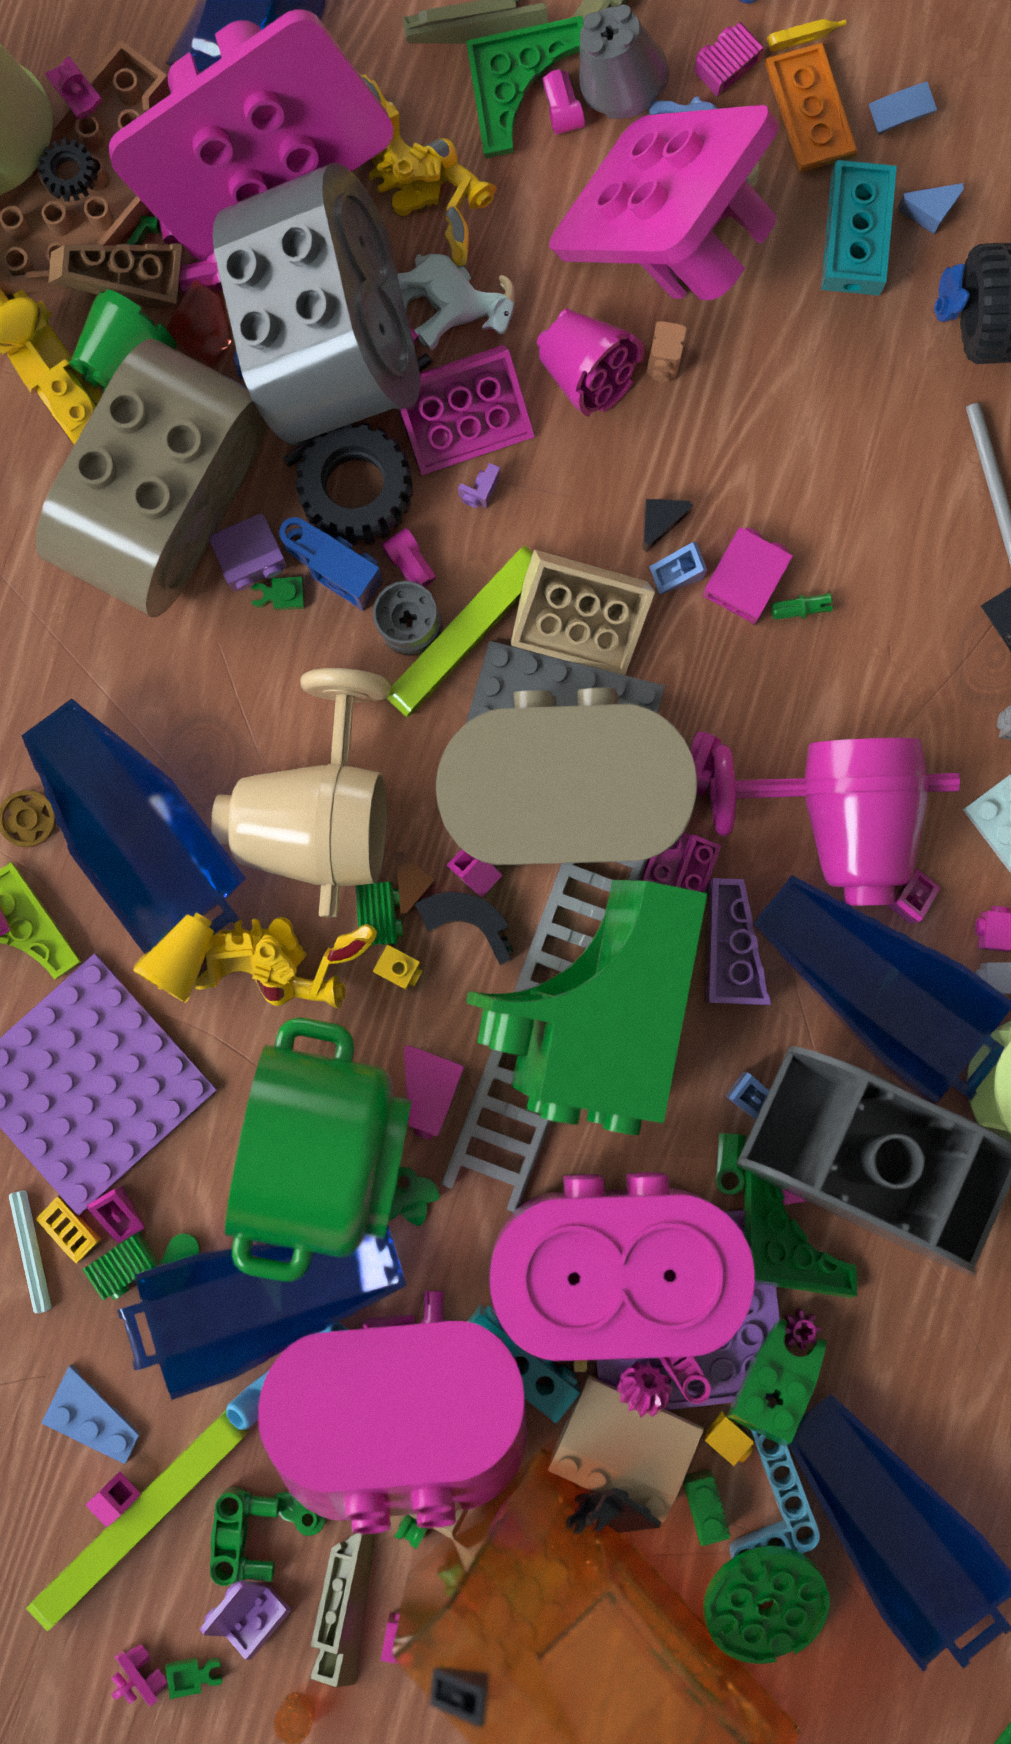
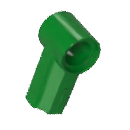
M718 1134L717 1165L714 1183L717 1190L723 1194L735 1195L744 1186V1169L736 1163L745 1146L746 1135ZM726 1172H732L737 1177V1185L732 1190L725 1189L721 1184V1178Z

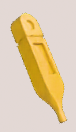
M821 19L791 27L787 30L774 32L767 37V43L770 51H779L786 49V47L790 48L822 39L836 28L847 25L846 20L834 22Z

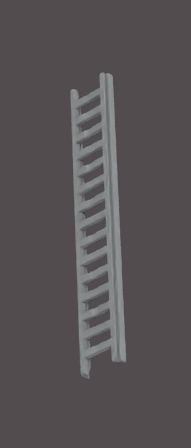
M648 859L615 862L632 868L628 880L640 881ZM573 863L561 864L514 992L540 984L530 980L536 963L560 972L572 964V962L541 951L547 934L586 948L593 938L552 923L557 906L598 921L603 919L605 909L562 894L568 877L610 892L612 879L574 866ZM492 1049L442 1185L452 1189L460 1166H464L514 1185L515 1187L506 1208L514 1212L521 1203L551 1120L541 1118V1115L487 1095L493 1078L512 1085L514 1072L498 1067L503 1052ZM482 1107L536 1127L531 1143L527 1144L477 1125ZM471 1136L525 1156L520 1173L466 1154Z

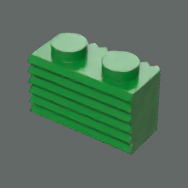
M392 882L355 885L358 928L369 924L377 930V936L370 946L398 944V937H403L402 918L396 919L395 907L400 906L398 888H394Z
M137 1232L82 1270L102 1300L111 1296L113 1301L129 1291L127 1284L137 1278L139 1283L156 1273L152 1267L158 1264L159 1260L142 1234Z
M704 1469L686 1474L683 1485L701 1546L728 1540L731 1534L713 1472L710 1469Z

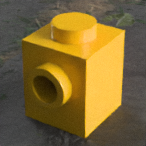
M387 945L373 972L407 990L409 985L415 987L423 970L419 969L421 962Z
M723 1411L702 1434L704 1440L733 1466L738 1461L744 1462L753 1451L751 1445L754 1443L752 1437L735 1421L727 1418V1414Z

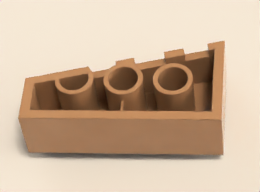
M182 244L63 245L51 252L48 283L97 295L100 291L104 293L106 289H110L136 304L163 310L177 304Z

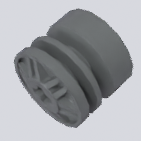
M411 581L395 582L385 587L376 598L373 607V621L385 643L395 652L406 656L420 655L441 634L443 629L442 616L431 593L422 585ZM412 617L414 619L413 626L408 628L406 625L408 623L407 619Z

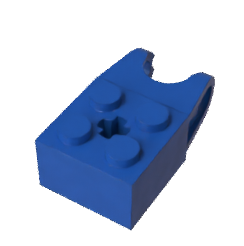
M291 517L282 523L280 537L287 552L309 568L314 580L364 611L383 583L380 569L377 567L378 561L366 553L360 556L351 550L352 544L344 538L338 536L334 539L301 518ZM291 525H299L302 527L290 530V532L286 536V531L288 527H290ZM295 536H302L297 541H291Z

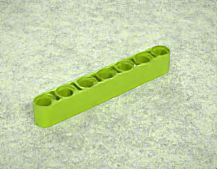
M526 545L515 553L393 684L390 695L386 699L406 718L410 717L521 598L524 579L533 552Z

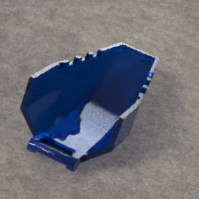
M792 875L754 922L756 928L886 1071L925 1101L936 1105L950 1086L972 1101L977 1095L976 1089L998 1063L1005 1048L993 1039L991 1034L1011 1010V1000L963 964L920 944L906 934L882 924L881 921L859 912L847 903L831 897L826 892ZM983 1045L986 1046L990 1052L966 1083L963 1082L958 1076Z
M387 1225L384 1239L365 1235L361 1247L350 1256L335 1257L313 1252L312 1262L308 1271L300 1279L293 1282H281L241 1272L233 1261L232 1247L192 1253L133 1273L141 1302L119 1308L117 1313L119 1319H123L134 1357L132 1361L134 1371L159 1364L171 1400L232 1380L283 1352L297 1340L320 1333L327 1327L344 1318H348L364 1307L372 1305L407 1285L389 1225ZM267 1243L252 1244L251 1248L253 1256L282 1262H290L294 1253L293 1248ZM141 1312L145 1314L156 1352L148 1356L146 1355L135 1314Z
M832 1394L802 1417L789 1447L880 1616L922 1672L928 1669L927 1665L946 1648H948L964 1669L970 1664L969 1660L1003 1632L1006 1635L1011 1631V1625L997 1609L1000 1604L1011 1597V1570L985 1537ZM990 1614L995 1622L960 1649L954 1641Z

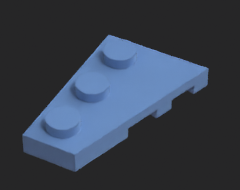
M72 1364L68 1367L42 1421V1424L123 1464L127 1463L141 1434L115 1407H112L99 1394V1391L92 1384L90 1385L79 1374V1371Z

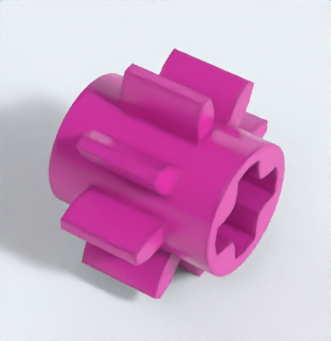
M797 1308L796 1315H784L787 1320L785 1333L789 1335L785 1340L787 1344L791 1346L797 1341V1346L801 1350L805 1349V1344L812 1342L815 1344L816 1332L821 1331V1328L812 1323L816 1318L814 1314L809 1313L804 1318L803 1311ZM802 1323L805 1325V1329L800 1330L799 1335L796 1333V1329H800Z

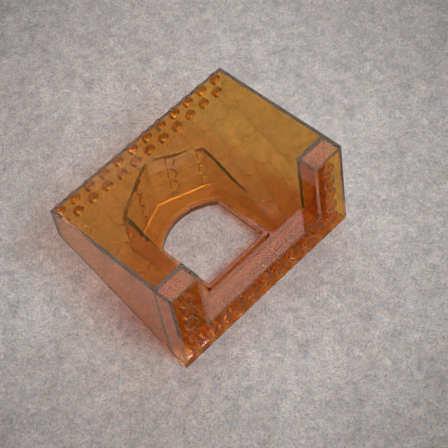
M543 1446L518 1469L511 1482L502 1492L487 1503L480 1505L462 1522L454 1539L447 1536L407 1574L392 1657L429 1698L432 1673L435 1667L489 1672L485 1727H476L442 1711L470 1744L796 1743L799 1735V1726L791 1715L782 1709L770 1692L761 1686L744 1664L718 1648L712 1640L705 1621L688 1606L684 1598L667 1583L663 1575L646 1560L642 1552L623 1533H617L608 1525H605L601 1531H594L596 1520L593 1526L585 1527L579 1534L573 1533L576 1523H574L572 1529L566 1528L567 1517L574 1514L579 1506L574 1501L575 1496L585 1494L580 1485L548 1471L551 1453Z

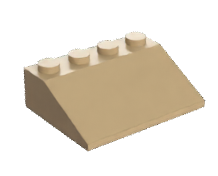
M534 550L524 579L511 646L625 675L655 591L648 581Z
M589 1375L552 1450L548 1471L591 1491L611 1490V1488L622 1489L629 1494L630 1499L639 1505L647 1507L654 1517L660 1520L661 1523H664L678 1495L704 1427L665 1409H662L653 1417L646 1413V1415L640 1418L638 1411L628 1412L629 1405L627 1403H620L621 1394L617 1392L616 1387Z

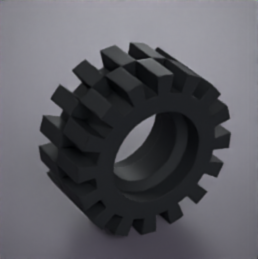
M61 139L62 145L59 146L54 141L51 143L53 149L50 150L46 146L43 150L46 156L40 155L39 157L41 165H38V170L46 188L57 199L60 200L62 196L64 201L70 202L71 196H73L75 201L80 200L79 194L83 193L84 197H87L89 195L88 187L93 190L95 188L93 180L97 181L98 179L97 167L90 152L87 151L82 143L79 146L78 142L73 139L71 144L68 143L67 139ZM67 161L76 162L79 165V172L75 177L63 180L57 176V169L62 163Z

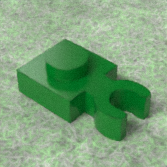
M302 577L272 578V587H266L262 583H255L251 586L252 591L263 592V597L260 600H252V605L256 608L265 607L269 602H273V609L275 611L305 609Z
M197 1657L166 1663L165 1668L170 1699L202 1693L201 1683H207L210 1686L222 1684V1675L212 1676L209 1673L212 1668L221 1666L220 1658H211L202 1666H198Z

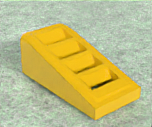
M59 1196L36 1218L40 1225L76 1264L81 1262L102 1240ZM59 1208L63 1213L53 1223L49 1222L50 1216ZM68 1218L71 1222L60 1232L57 1227ZM76 1227L79 1231L68 1240L65 1236ZM84 1236L87 1240L77 1249L74 1244Z

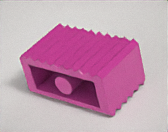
M738 22L733 28L731 26L726 27L720 33L719 41H716L711 47L709 45L704 46L696 55L694 72L717 97L762 59L764 46L741 22Z

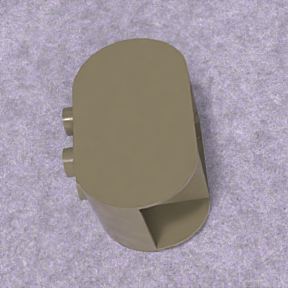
M147 339L136 346L124 359L112 377L48 493L36 532V551L38 556L42 560L53 564L150 617H158L167 611L189 582L210 544L211 535L215 534L261 447L267 423L258 411L248 388L156 339Z
M615 688L578 690V706L558 707L557 696H553L552 691L514 692V708L491 710L469 721L450 740L439 763L436 778V795L441 818L453 840L470 856L485 863L495 865L615 862L648 859L666 851L681 837L690 822L696 801L697 780L695 765L683 737L671 723L657 713L633 704H619V694L616 693Z

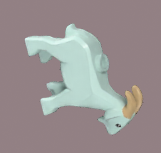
M438 253L426 256L418 254L415 258L416 267L413 270L397 274L406 311L411 300L426 296L430 304L437 310L432 318L414 330L419 335L418 340L423 347L427 346L432 351L438 345L439 338L448 329L473 322L488 315L489 319L482 326L483 330L493 329L499 335L507 331L516 303L515 287L508 277L499 276V281L501 282L499 285L506 292L505 294L485 293L475 290L469 283L471 277L465 267L456 266L448 256Z

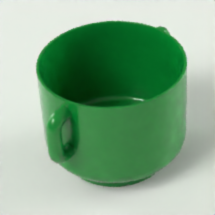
M295 1017L287 1020L279 1028L274 1046L265 1044L261 1052L240 1134L225 1218V1235L234 1237L232 1244L233 1261L241 1272L248 1275L281 1282H293L300 1279L308 1271L312 1262L313 1252L335 1257H347L354 1254L361 1247L365 1235L383 1239L385 1237L412 1100L393 1096L394 1083L391 1076L383 1068L353 1061L354 1040L351 1033L343 1026L305 1017ZM302 1036L332 1042L336 1046L334 1057L293 1050L295 1038ZM257 1241L293 1248V1258L290 1262H282L253 1256L251 1254L252 1243Z

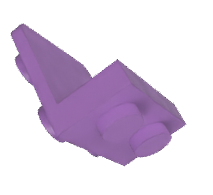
M262 514L255 515L210 537V543L232 592L248 589L255 584L254 582L263 578L275 577L283 569L288 568L266 518Z
M240 1581L232 1584L226 1591V1597L220 1605L213 1608L206 1615L205 1623L200 1628V1631L204 1636L227 1637L245 1660H252L292 1610L269 1583Z

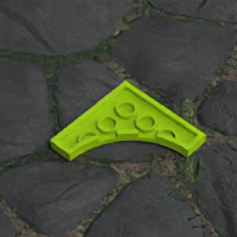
M10 862L1 868L0 908L11 930L0 936V943L26 952L37 960L55 980H58L82 963L81 959L16 865Z

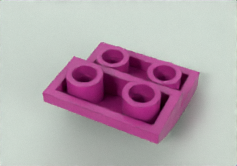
M683 832L681 837L669 849L659 855L648 858L640 881H649L705 893L721 845Z

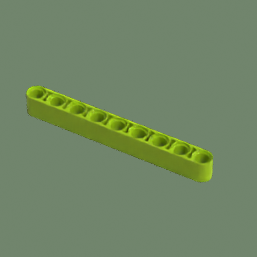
M225 1410L141 1493L121 1516L105 1528L26 1607V1610L46 1631H49L243 1439L249 1430L235 1427L229 1420Z

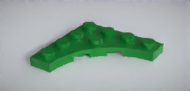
M582 15L466 41L485 159L514 153V127L520 105L530 87L548 68L563 58L580 52V33L584 25Z
M744 1170L745 1239L753 1259L754 1283L845 1298L857 1297V1265L843 1262L826 1252L821 1253L807 1241L809 1237L803 1232L796 1220H791L782 1203V1200L785 1199L782 1189Z

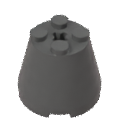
M619 5L602 9L596 13H589L583 20L584 25L580 33L579 80L580 89L589 108L592 107L596 111L606 114L607 118L611 119L629 118L646 111L651 107L650 102L657 97L662 89H666L668 84L669 68L663 50L627 5Z

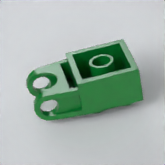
M780 1317L751 1360L727 1418L782 1446H786L792 1443L815 1389L827 1341L820 1337L806 1356L797 1357L792 1355L784 1344L787 1320ZM773 1394L776 1397L777 1405L770 1408L767 1405L769 1401L765 1399V1396Z

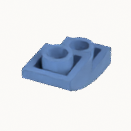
M928 82L903 89L868 104L879 134L906 122L910 124L938 111Z

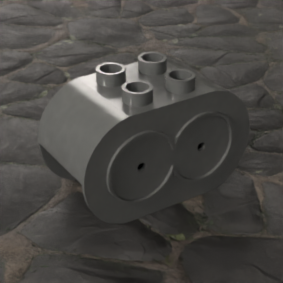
M339 163L328 164L225 207L218 212L213 226V246L241 372L258 411L278 437L290 445L303 446L311 443L315 436L393 408L406 409L417 402L420 392L419 367L388 234L371 196L360 180L348 168Z
M790 1046L736 1164L760 1179L897 1245L957 1271L975 1276L978 1270L975 1266L1011 1185V1142L961 1115L927 1102L866 1070L812 1050Z

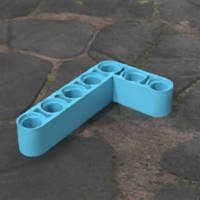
M749 1429L783 1520L733 1540L729 1549L731 1559L737 1556L742 1549L751 1550L766 1547L768 1541L775 1537L782 1539L780 1547L793 1549L800 1553L814 1549L819 1543L820 1533L787 1445L782 1446L777 1443L772 1449H764L762 1443L766 1437ZM779 1466H786L789 1469L787 1476L783 1479H776L773 1476L775 1469ZM791 1496L800 1498L798 1506L794 1509L785 1507V1501ZM803 1526L810 1527L811 1533L807 1538L799 1539L796 1537L799 1528Z

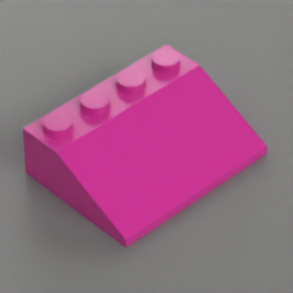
M504 345L419 373L420 392L417 402L409 408L398 409L421 475L535 437L510 352Z

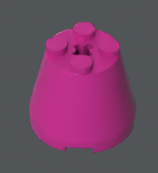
M568 308L559 314L557 320L548 330L541 332L536 342L540 347L539 358L572 405L588 417L591 413L601 410L603 413L606 412L625 395L634 382L630 377L636 363L643 361L644 347L641 340L631 332L576 311H571Z

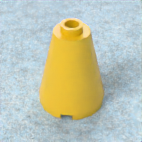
M195 913L193 917L187 914L136 964L133 971L175 998L187 1003L193 992L214 930L209 927L212 922L198 913Z

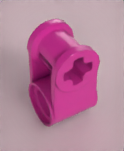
M695 1356L683 1358L658 1357L671 1379L676 1382L680 1391L689 1402L700 1404L709 1398L711 1387ZM695 1379L704 1383V1389L698 1395L689 1394L687 1391L688 1384Z

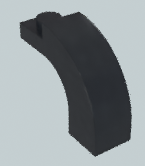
M445 892L432 895L415 903L429 933L452 922L470 923L483 932L500 966L511 961L509 954L514 951L506 935L500 938L498 934L507 929L508 925L502 915L488 902L467 893Z

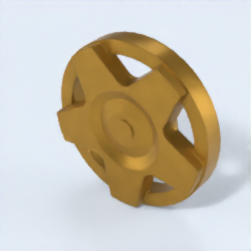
M30 790L18 791L8 796L0 806V832L7 841L16 846L34 847L40 845L50 837L55 828V810L51 802L40 793ZM22 796H34L27 803L19 798ZM45 805L49 811V817L43 814ZM8 807L11 816L4 820V814ZM38 831H45L41 837L36 839ZM9 833H19L21 842L13 839Z

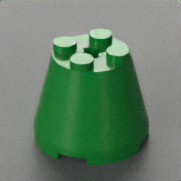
M106 289L104 293L100 291L93 301L69 364L83 374L81 379L87 385L94 389L99 385L105 392L118 367L140 343L152 338L173 349L177 348V343L162 324L158 323L155 327L153 320L141 312L142 308L113 290Z

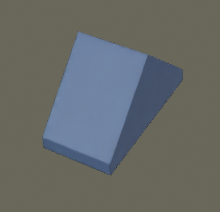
M963 183L904 193L898 205L899 212L932 234H935L964 190Z
M692 542L649 566L659 594L701 581L707 571L697 542Z
M742 1072L725 1094V1097L756 1120L769 1090L751 1074Z

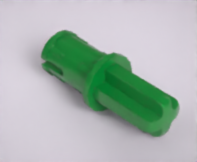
M830 593L810 597L798 595L797 599L773 602L771 604V614L773 619L778 620L797 616L804 619L807 615L832 612L833 605H829V603H833Z

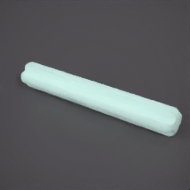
M22 1190L11 1193L9 1200L34 1313H42L51 1309V1302L28 1195L26 1191Z

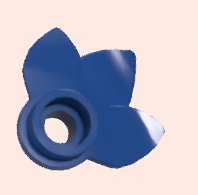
M957 264L952 268L947 267L941 276L939 297L934 306L937 319L941 322L955 320L969 298L970 293L966 289H962L965 264Z

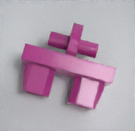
M69 56L58 67L44 73L78 120L80 118L85 119L97 111V106L103 103L99 94Z
M141 1644L126 1653L123 1650L114 1657L129 1678L125 1680L120 1672L113 1675L111 1678L117 1688L111 1693V1696L114 1700L124 1696L127 1702L131 1704L137 1699L131 1690L135 1686L145 1702L151 1707L158 1701L155 1696L168 1684L167 1680L158 1668L145 1679L142 1678L137 1670L148 1662L151 1657Z

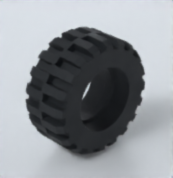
M1011 243L978 244L968 253L962 279V289H966L970 293L961 311L960 320L964 353L967 355V359L975 364L1011 363Z
M361 422L360 428L354 427L353 423L344 426L343 429L327 432L328 434L324 437L321 435L315 436L312 439L313 446L311 448L306 446L301 453L303 461L297 464L296 473L298 479L295 480L298 498L310 523H313L316 528L334 539L340 536L352 545H357L359 540H365L366 544L375 542L374 537L381 535L382 538H385L391 534L390 528L393 526L398 528L403 522L402 516L404 513H408L411 506L410 498L413 497L411 468L405 451L400 449V444L394 437L389 439L387 432L378 427L374 431L371 429L370 424ZM352 460H362L375 465L383 477V489L379 496L370 504L360 508L339 506L331 500L327 493V480L330 474L339 465Z

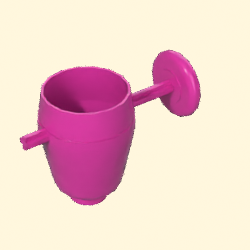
M918 738L849 739L809 743L805 778L735 780L732 751L726 744H718L712 752L711 771L713 772L710 780V798L712 801L714 828L719 835L728 836L734 829L736 799L806 796L807 810L825 881L834 887H844L845 905L895 904V886L909 883L914 876L928 799L927 792L959 791L960 779L959 773L927 774L922 742Z

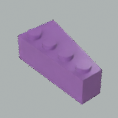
M712 878L708 882L704 1003L771 1005L765 984V974L758 952L757 937L753 929L744 879Z

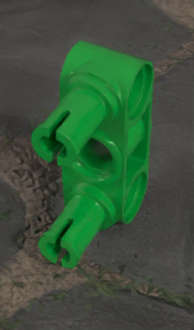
M230 1486L217 1499L210 1542V1577L214 1583L219 1586H229L232 1583L245 1581V1579L273 1581L275 1562L248 1560L247 1556H244L248 1534L247 1518H250V1515L277 1518L280 1510V1498L253 1496V1493L248 1492V1490L238 1486ZM232 1497L236 1499L239 1509H229L225 1504V1498ZM220 1562H229L234 1572L232 1574L224 1573L220 1568Z

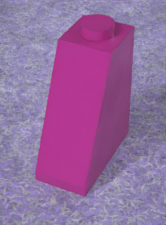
M406 1045L404 1049L407 1099L412 1100L408 1118L409 1126L415 1128L414 1134L431 1140L432 1135L438 1137L465 1066Z

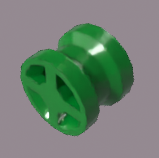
M404 1515L394 1537L398 1540L405 1539L409 1541L410 1546L417 1549L428 1528L418 1527L417 1519L410 1515Z

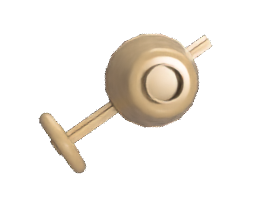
M345 668L313 669L304 673L300 680L301 688L306 693L322 699L335 701L331 764L244 777L237 782L232 795L218 794L216 796L212 810V836L216 844H229L231 854L239 864L310 884L321 885L319 916L330 918L337 917L339 886L373 884L378 881L384 858L387 824V795L383 774L377 771L349 766L354 702H375L387 698L390 695L391 683L383 676L372 672Z

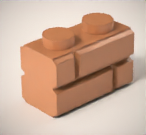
M665 321L656 322L646 372L649 376H652L653 380L668 382L669 380L676 379L686 333L684 325Z

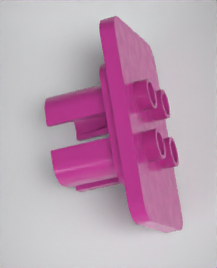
M299 9L287 12L263 30L255 23L245 20L228 24L215 34L222 59L200 74L195 58L190 52L177 60L168 73V85L171 94L119 130L109 143V155L112 167L117 175L184 248L200 261L207 260L209 255L215 253L213 226L216 215L221 209L331 163L342 164L350 171H353L383 151L392 140L393 126L386 109L320 19L310 11Z
M765 105L653 114L640 117L622 133L550 238V249L564 262L640 264L671 298L683 299L687 294L678 284V278L700 300H713L722 296L736 283L745 267L711 230L721 220L732 217L746 229L757 243H763L773 229L776 222V214L746 181V178L775 138L779 130V121Z

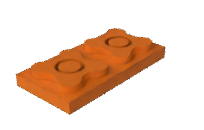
M823 42L766 58L765 66L799 173L835 163L836 160L856 157L858 151Z

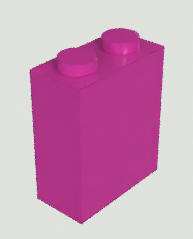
M739 527L702 596L755 625L793 555L789 554L788 549L777 542H772L771 544L761 538L762 535L756 530L748 527L746 529Z

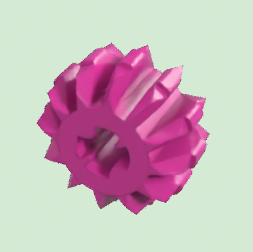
M636 1361L621 1374L620 1382L617 1385V1392L621 1394L620 1403H627L629 1405L628 1412L636 1410L641 1418L646 1413L653 1417L659 1411L665 1409L669 1403L668 1400L673 1387L668 1384L669 1376L660 1374V1367L654 1369L651 1368L649 1361L643 1364V1366Z

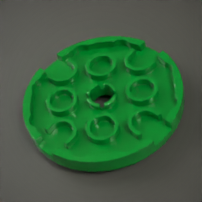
M779 1546L754 1548L735 1556L723 1564L711 1579L703 1601L704 1620L714 1643L730 1657L753 1664L777 1662L776 1657L783 1656L794 1651L795 1655L801 1652L814 1641L823 1629L830 1608V1597L825 1580L814 1562L798 1551ZM773 1600L774 1603L771 1607H767L764 1610L759 1609L758 1604L761 1605L766 1601Z

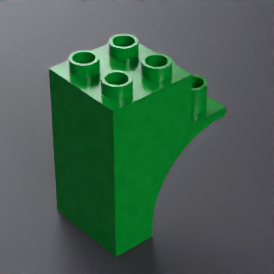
M612 880L605 914L596 934L584 952L564 971L544 983L521 991L509 993L468 991L466 1003L483 1009L477 1043L487 1045L489 1049L517 1054L511 1087L529 1096L526 1110L540 1113V1117L547 1120L579 1125L581 1109L588 1110L587 1121L602 1124V1128L609 1131L640 1136L643 1120L664 1123L707 893L649 881Z

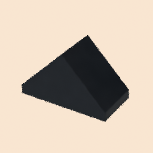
M646 499L642 549L645 552H648L691 513L693 507L691 502Z
M445 1667L433 1668L429 1705L476 1727H485L489 1672Z

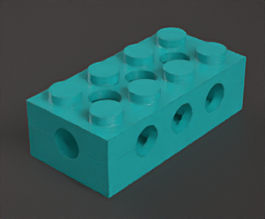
M836 160L830 180L820 290L880 296L887 281L897 166Z
M480 1304L467 1322L477 1324L489 1330L495 1336L500 1337L513 1358L523 1356L527 1359L524 1364L517 1365L523 1384L524 1398L557 1423L580 1393L576 1373L564 1364L559 1367L553 1363V1360L542 1359L523 1350L506 1333L497 1317L495 1309L490 1305L484 1308ZM542 1376H548L552 1379L547 1384L537 1382L538 1378Z

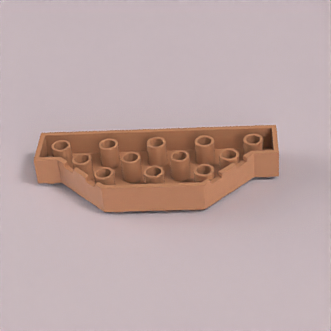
M122 40L116 44L87 79L99 94L103 103L97 106V111L79 120L68 105H66L53 120L52 135L48 146L52 150L53 146L51 143L54 141L57 142L58 146L62 145L61 139H67L69 144H71L72 139L76 140L79 146L82 143L87 151L90 152L97 167L98 179L97 181L93 180L95 188L92 190L88 187L89 195L84 197L83 193L79 194L80 200L75 201L73 196L70 197V202L64 201L62 196L59 200L53 193L48 191L37 167L22 184L0 195V288L5 295L15 294L20 289H23L25 293L68 288L48 283L52 251L63 245L113 246L123 244L140 223L141 216H146L151 211L114 171L109 155V143L119 130L168 97L171 92L168 85V76ZM74 161L64 162L58 167L57 176L63 180L72 179L78 174L79 165Z

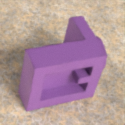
M489 463L485 471L480 470L474 484L477 490L460 484L458 493L459 497L462 498V502L473 508H478L479 505L487 508L501 477L500 467Z

